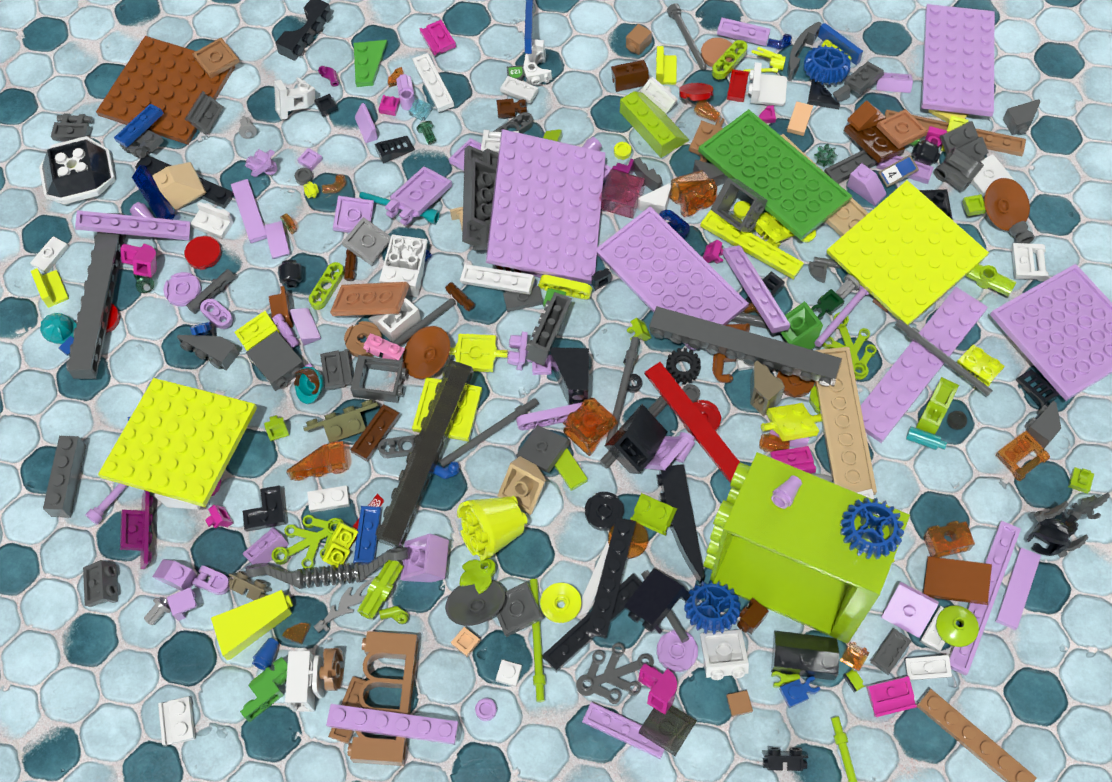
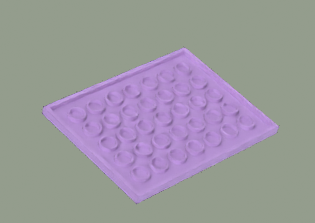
M502 129L486 263L592 284V275L595 273L596 248L598 245L606 152Z

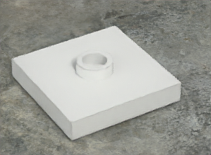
M992 154L981 160L984 166L971 183L982 197L985 198L986 190L993 181L999 178L1014 179Z

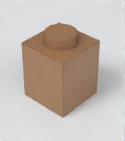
M637 24L626 36V48L640 55L651 44L652 31Z

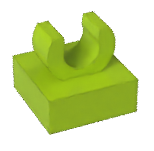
M981 194L963 198L962 202L967 216L986 213L985 203Z
M637 317L630 321L632 326L627 329L628 333L635 332L633 337H638L644 341L651 338L644 321Z
M271 416L269 417L270 421L264 423L270 441L289 436L283 417Z
M1074 467L1068 487L1088 494L1091 490L1094 473L1084 468Z

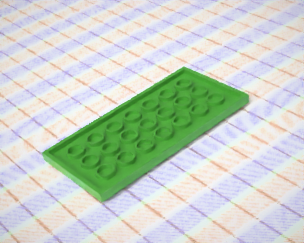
M749 109L698 148V152L728 178L740 180L767 199L765 210L800 240L804 239L852 199L850 193Z

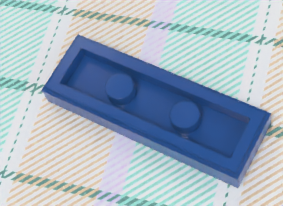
M823 23L820 26L818 37L823 41L829 40L844 51L845 54H848L852 58V63L855 65L859 64L863 50L832 27Z
M149 104L114 137L115 141L128 147L164 114L163 111Z
M361 506L353 564L355 562H370L375 559L381 507Z

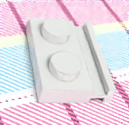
M188 696L165 703H158L162 745L168 746L170 744L195 740L191 698Z

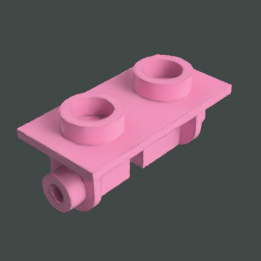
M371 333L363 347L367 353L379 357L381 352L383 353L382 358L400 360L405 348Z

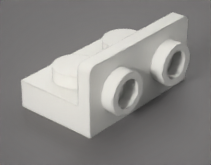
M198 202L199 211L190 223L192 228L223 240L233 225L230 213L225 209H217L209 203Z

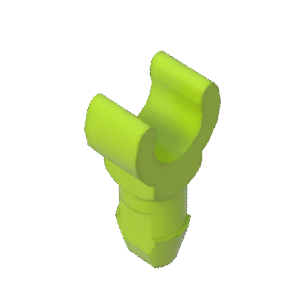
M777 671L771 674V677H779L780 679L779 683L773 684L774 688H779L782 684L800 679L799 674H782Z

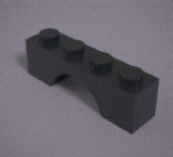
M309 0L304 6L307 19L306 24L298 30L284 31L275 42L278 54L294 61L302 55L304 49L312 42L316 34L322 30L324 24L330 20L332 13L328 3L322 0Z

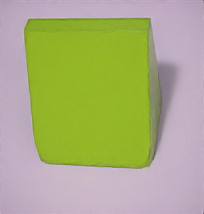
M562 130L546 131L543 138L560 142Z

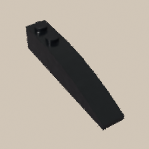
M684 464L668 466L665 470H660L659 474L656 475L657 485L662 488L660 501L677 509L670 528L685 562L698 583L701 584L702 581L704 582L705 575Z

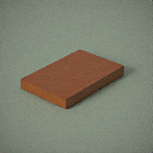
M928 556L923 594L931 598L988 605L992 564Z

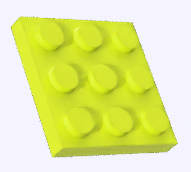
M426 378L412 431L469 442L482 387Z

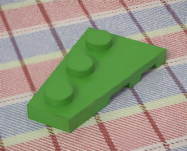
M387 40L354 43L356 87L374 85L380 62L384 57V50L388 45Z

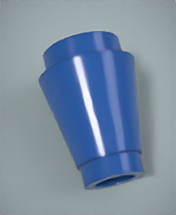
M268 638L253 656L252 664L263 671L267 667H271L279 642L273 638Z

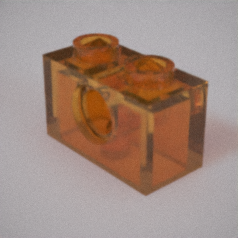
M953 521L944 527L939 525L928 528L923 537L930 557L940 558L970 551L975 545L966 521L961 523ZM944 536H949L952 542L947 541Z

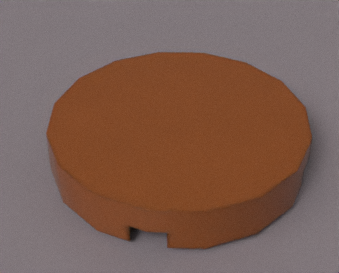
M778 371L777 377L782 380L785 386L783 393L793 398L808 395L815 383L814 380L806 381L797 375H785L781 371Z

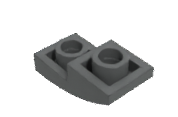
M640 157L634 159V172L640 181L652 191L660 188L662 178L659 174H656L654 168L648 170L646 163H643Z

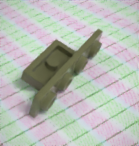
M370 399L362 402L360 407L354 408V405L343 409V413L336 415L335 412L324 415L325 419L318 421L317 418L306 422V426H303V429L308 431L323 425L329 443L363 432L366 427L360 412L376 407L378 403Z

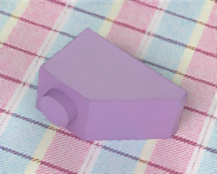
M861 163L850 174L847 187L873 206H876L887 195L877 174Z
M163 559L152 577L182 591L192 588V582L198 576L189 567L173 560Z

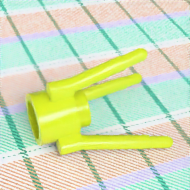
M757 47L759 51H751L754 54L771 59L769 66L773 67L761 68V72L778 73V69L783 70L785 56L761 47Z

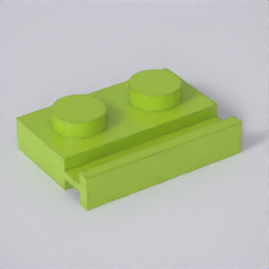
M641 493L634 509V515L630 520L636 521V523L666 536V530L670 527L677 509Z

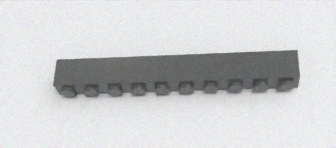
M109 213V214L124 215L123 213ZM97 232V235L94 237L95 246L94 250L91 251V264L88 266V277L84 282V296L81 297V309L77 314L78 323L77 327L74 328V341L70 345L71 355L66 363L67 371H69L74 379H96L121 262V246L125 242L126 234Z
M656 306L649 325L650 333L657 338H668L678 344L682 342L695 349L703 348L712 354H724L730 359L738 358L751 365L759 361L761 364L766 365L769 370L776 369L785 375H797L806 381H818L819 384L824 386H835L841 367L842 358Z

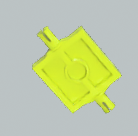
M459 333L458 342L455 348L450 347L449 355H455V370L493 372L496 357L507 358L508 350H497L496 335Z
M803 403L768 408L766 413L770 422L762 423L761 430L763 432L774 430L782 441L818 435L819 429L815 423L822 422L821 414L810 415Z

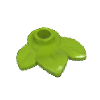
M491 559L467 561L462 565L465 572L461 575L459 584L460 586L475 584L477 592L479 594L483 593L492 583V576L496 571L494 561Z

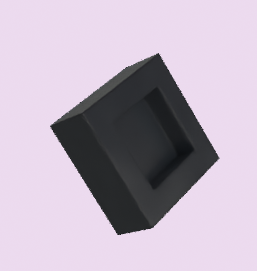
M330 94L314 100L321 116L338 110Z
M608 268L599 270L592 275V287L595 291L611 283V272Z

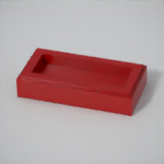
M732 70L727 100L744 102L749 75L748 71Z

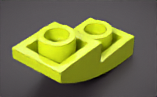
M339 521L322 560L337 568L339 564L343 565L350 553L349 547L358 534L357 529Z

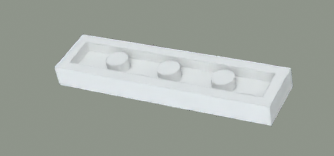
M426 53L412 58L413 64L437 111L441 112L454 107V102L429 54Z
M464 264L460 278L462 284L529 295L535 280L534 275L468 264Z

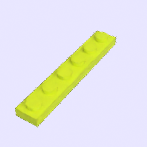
M712 210L709 211L700 224V227L734 246L740 245L744 252L793 280L804 265V262L750 232L739 231Z

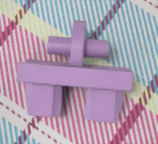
M258 149L254 157L250 155L247 158L245 167L252 170L251 176L257 177L262 172L268 175L276 173L277 165L271 160V156L275 153L273 150L270 149L264 152Z
M522 331L521 336L511 335L509 339V347L518 348V352L509 351L507 363L517 365L516 370L522 371L525 357L528 354V351L525 350L528 332Z

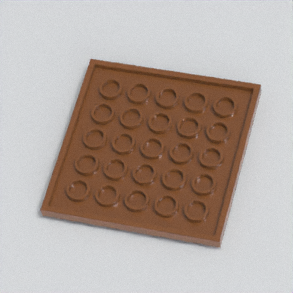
M145 36L96 113L100 117L128 125L149 104L160 108L164 114L148 130L162 137L189 145L198 129L191 125V122L186 121L185 117L201 92L204 91L208 97L210 96L214 100L217 99L235 69V65L210 78L194 59L192 53L196 51Z

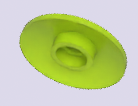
M949 606L943 609L936 619V629L939 636L951 646H968L978 636L979 624L976 617L971 611L962 606ZM956 621H960L963 627H958Z

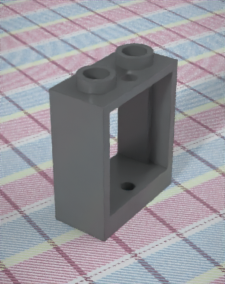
M727 177L711 210L739 231L751 232L755 228L756 222L764 211L768 200L740 180ZM739 189L754 199L743 221L728 211Z
M358 355L350 388L353 397L398 403L399 396L402 397L404 386L402 382L403 379L406 380L407 368H405L404 362L401 360ZM367 369L397 372L393 392L363 388Z

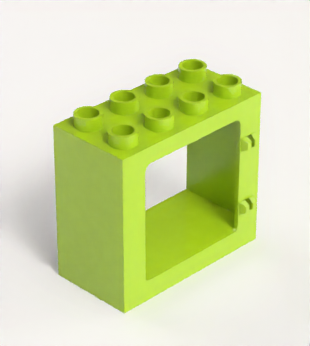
M757 452L751 466L741 462L738 464L730 484L731 489L727 500L722 501L714 519V528L710 536L711 541L706 552L707 556L703 567L712 570L710 580L713 584H717L718 581L721 583L720 586L727 584L728 590L734 589V595H738L748 601L754 598L766 609L848 644L880 596L897 549L894 552L890 551L887 557L881 554L879 559H876L874 554H872L870 559H867L864 552L861 556H858V549H849L851 542L844 543L846 536L841 535V530L844 527L840 525V522L844 519L842 516L845 511H848L849 505L855 506V502L858 499L863 503L867 497ZM791 476H796L802 481V485L799 487L792 505L785 509L779 508L771 499L773 491ZM894 509L893 514L900 513L898 521H903L904 524L900 529L905 530L910 514ZM859 516L854 520L856 531L862 526ZM885 526L882 530L885 541L889 539L888 526Z

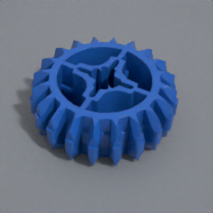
M832 46L813 47L812 50L808 51L804 60L806 75L810 76V79H815V82H822V84L827 83L830 85V83L842 82L848 76L851 68L848 55L844 54V51H840L839 48H833Z
M867 497L863 503L858 499L855 502V506L849 505L848 511L844 512L842 516L844 519L840 522V525L844 527L841 530V535L846 536L844 543L851 542L850 550L858 549V556H861L864 552L867 559H870L872 554H874L876 559H879L881 554L887 557L890 551L894 552L897 549L896 545H900L902 542L900 537L903 536L904 530L900 528L904 524L903 521H898L900 513L893 514L895 508L894 506L887 508L886 500L879 504L877 497L872 502ZM859 516L862 526L856 531L854 520ZM885 526H888L890 534L889 539L885 541L882 530Z
M711 580L707 585L703 581L700 586L695 584L693 590L688 592L691 596L684 605L686 618L690 619L691 626L696 625L697 631L703 628L705 634L710 630L713 635L716 634V630H719L722 634L725 628L730 630L732 625L737 623L741 607L740 602H738V595H734V589L728 590L727 584L720 586V581L717 584H713ZM701 599H705L699 606H696ZM729 608L728 612L720 617V613L724 612V609Z

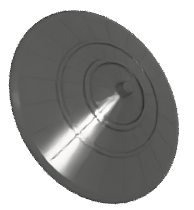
M492 580L491 585L481 594L477 592L475 584L468 586L459 585L451 592L446 601V614L451 621L463 626L484 623L500 611L504 604L505 592L503 587L495 580Z

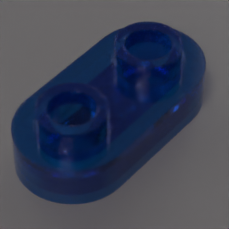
M663 210L659 213L664 220L670 221L667 223L683 239L688 237L690 226L686 221L671 210Z

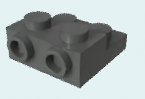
M973 121L964 123L940 135L946 154L950 149L956 147L968 156H973L981 161L985 159L984 155L989 153L983 137H978Z

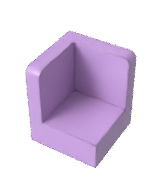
M191 588L167 597L172 615L178 621L186 618L184 612L197 606L195 601L196 594Z

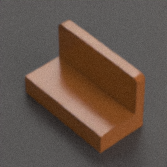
M280 286L281 294L269 296L271 315L273 318L277 314H282L285 319L284 322H287L289 327L293 328L292 316L289 311V297L285 287Z

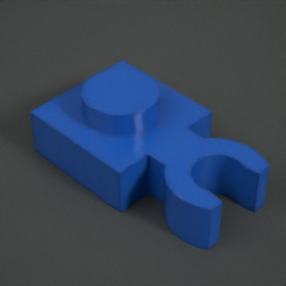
M210 321L190 327L192 335L199 336L209 334L208 330L212 329Z
M809 677L804 684L798 679L780 687L779 690L788 708L809 699L807 693L816 694L819 692L820 687L813 689L809 685L810 682L815 680V677Z

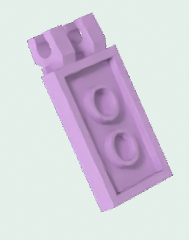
M422 167L390 196L391 201L385 206V209L389 210L386 212V215L393 218L398 214L399 209L403 210L399 214L402 218L400 223L406 226L412 221L413 216L419 217L452 186V181L426 167Z

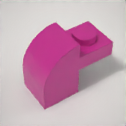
M127 244L121 246L122 263L133 265L135 275L152 278L157 270L155 249L148 244H143L142 247Z
M644 663L640 669L638 681L651 689L647 704L666 714L675 699L677 690L676 677L669 669H666L662 674L656 668Z

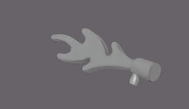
M374 578L362 584L352 596H350L352 588L349 587L340 599L338 611H335V606L332 605L327 617L324 620H320L314 626L315 630L318 633L323 629L327 632L329 628L326 624L342 615L353 613L354 610L348 609V607L362 603L366 595L360 596V594L371 584Z

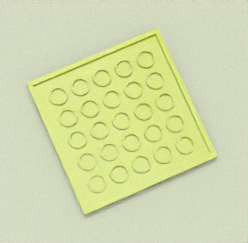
M908 180L831 245L826 252L844 270L856 278L898 320L901 319L908 326L989 254L986 249Z
M153 378L98 475L102 479L206 507L257 406L254 403Z

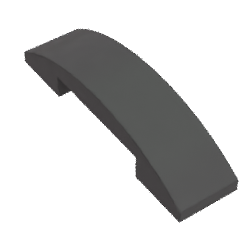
M821 22L809 26L795 41L788 63V81L793 80L799 69L801 59L798 56L805 44L812 46L817 39Z

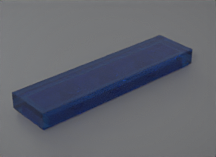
M139 165L132 176L133 181L157 218L173 220L176 216L173 208L160 192L146 166Z

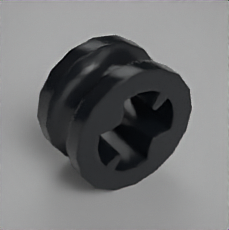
M631 374L627 391L636 393L641 389L642 379L637 374ZM630 381H637L636 386H633V384L630 386Z

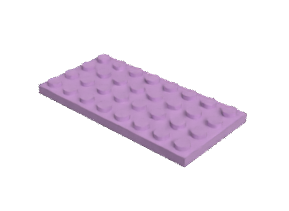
M932 4L926 5L922 109L993 116L995 11Z
M651 206L596 248L597 255L653 313L656 306L726 325L748 307L749 303ZM683 343L689 350H695V348Z

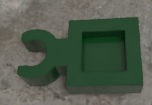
M830 289L818 299V304L812 306L811 310L813 312H820L818 319L821 320L825 312L831 315L845 301Z

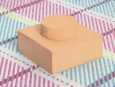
M465 627L451 641V645L466 657L480 643V639Z

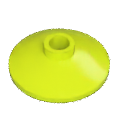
M552 584L542 593L540 599L541 610L545 617L552 622H569L578 615L581 609L580 594L570 584ZM559 602H563L565 606L563 608H559L557 604Z

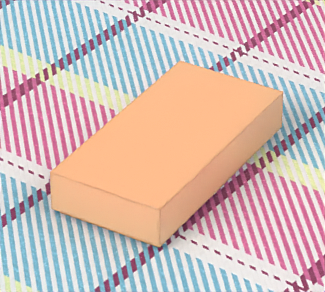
M796 101L787 132L804 136L813 105Z

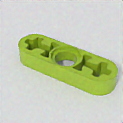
M743 40L735 41L713 65L712 76L719 80L724 79L746 55L747 43ZM731 57L734 61L727 62L725 59Z
M333 262L326 268L309 296V302L313 309H323L344 277L345 272L342 264ZM324 283L332 284L329 289L322 288Z

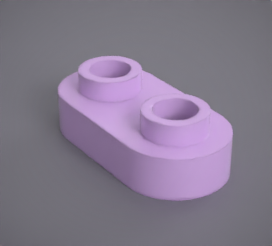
M206 299L201 303L200 310L202 314L217 328L226 329L231 326L233 318L230 312L215 299Z

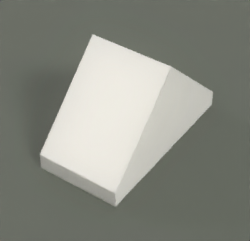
M670 183L639 197L638 209L645 211L651 206L659 215L664 216L671 195Z

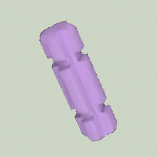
M275 315L272 320L275 325H278L277 328L284 340H287L291 348L296 347L299 342L296 337H293L294 334L287 322H284L283 315Z

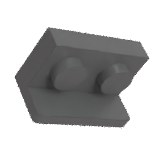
M867 61L853 74L847 76L844 80V85L847 84L851 91L854 90L861 94L884 75V70Z
M100 560L83 567L85 606L93 607L105 601L117 602L116 564Z

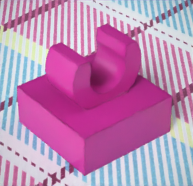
M383 95L378 109L379 113L396 116L400 105L399 98Z
M929 126L925 140L940 147L942 146L940 135L946 133L947 130Z
M719 240L709 243L706 246L703 259L707 263L711 261L717 264L721 263L723 259L719 255H723L724 249L721 248L723 243Z
M214 504L208 509L211 514L205 520L208 527L213 525L214 528L219 526L228 528L233 524L225 507Z

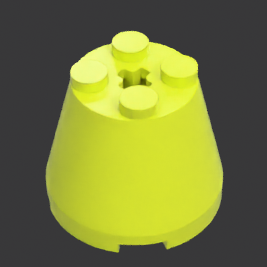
M515 496L467 500L460 503L457 509V517L461 518L462 530H460L463 541L473 556L478 555L480 557V561L490 558L524 532V525L527 524V517L525 513H521Z

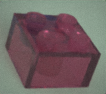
M611 169L599 197L601 210L633 219L638 208V198L644 192L645 178Z

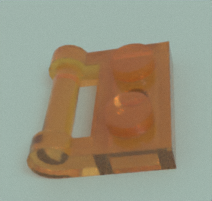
M1027 431L996 453V456L1018 481L1023 480L1026 474L1040 463H1045L1050 459L1048 452ZM1034 451L1037 456L1020 468L1017 463Z

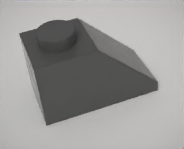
M1039 99L1007 109L1003 121L1012 135L1023 134L1029 130L1041 102Z

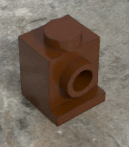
M752 598L748 607L746 606L740 613L739 617L741 618L737 623L738 628L752 635L767 617L769 610Z

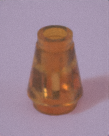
M707 100L699 101L694 108V111L697 113L696 115L713 120L714 122L717 121L721 114Z
M771 433L762 434L759 442V448L763 449L764 452L789 449L790 441H782L780 437Z

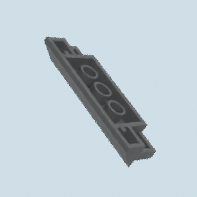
M468 145L464 148L462 242L472 245L473 250H487L498 153L488 148L481 151Z

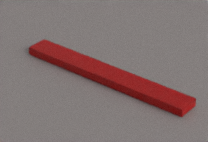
M661 362L646 370L645 376L731 484L740 461Z

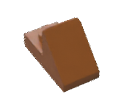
M865 101L848 117L847 121L857 131L876 126L878 122L886 119V117L876 107Z

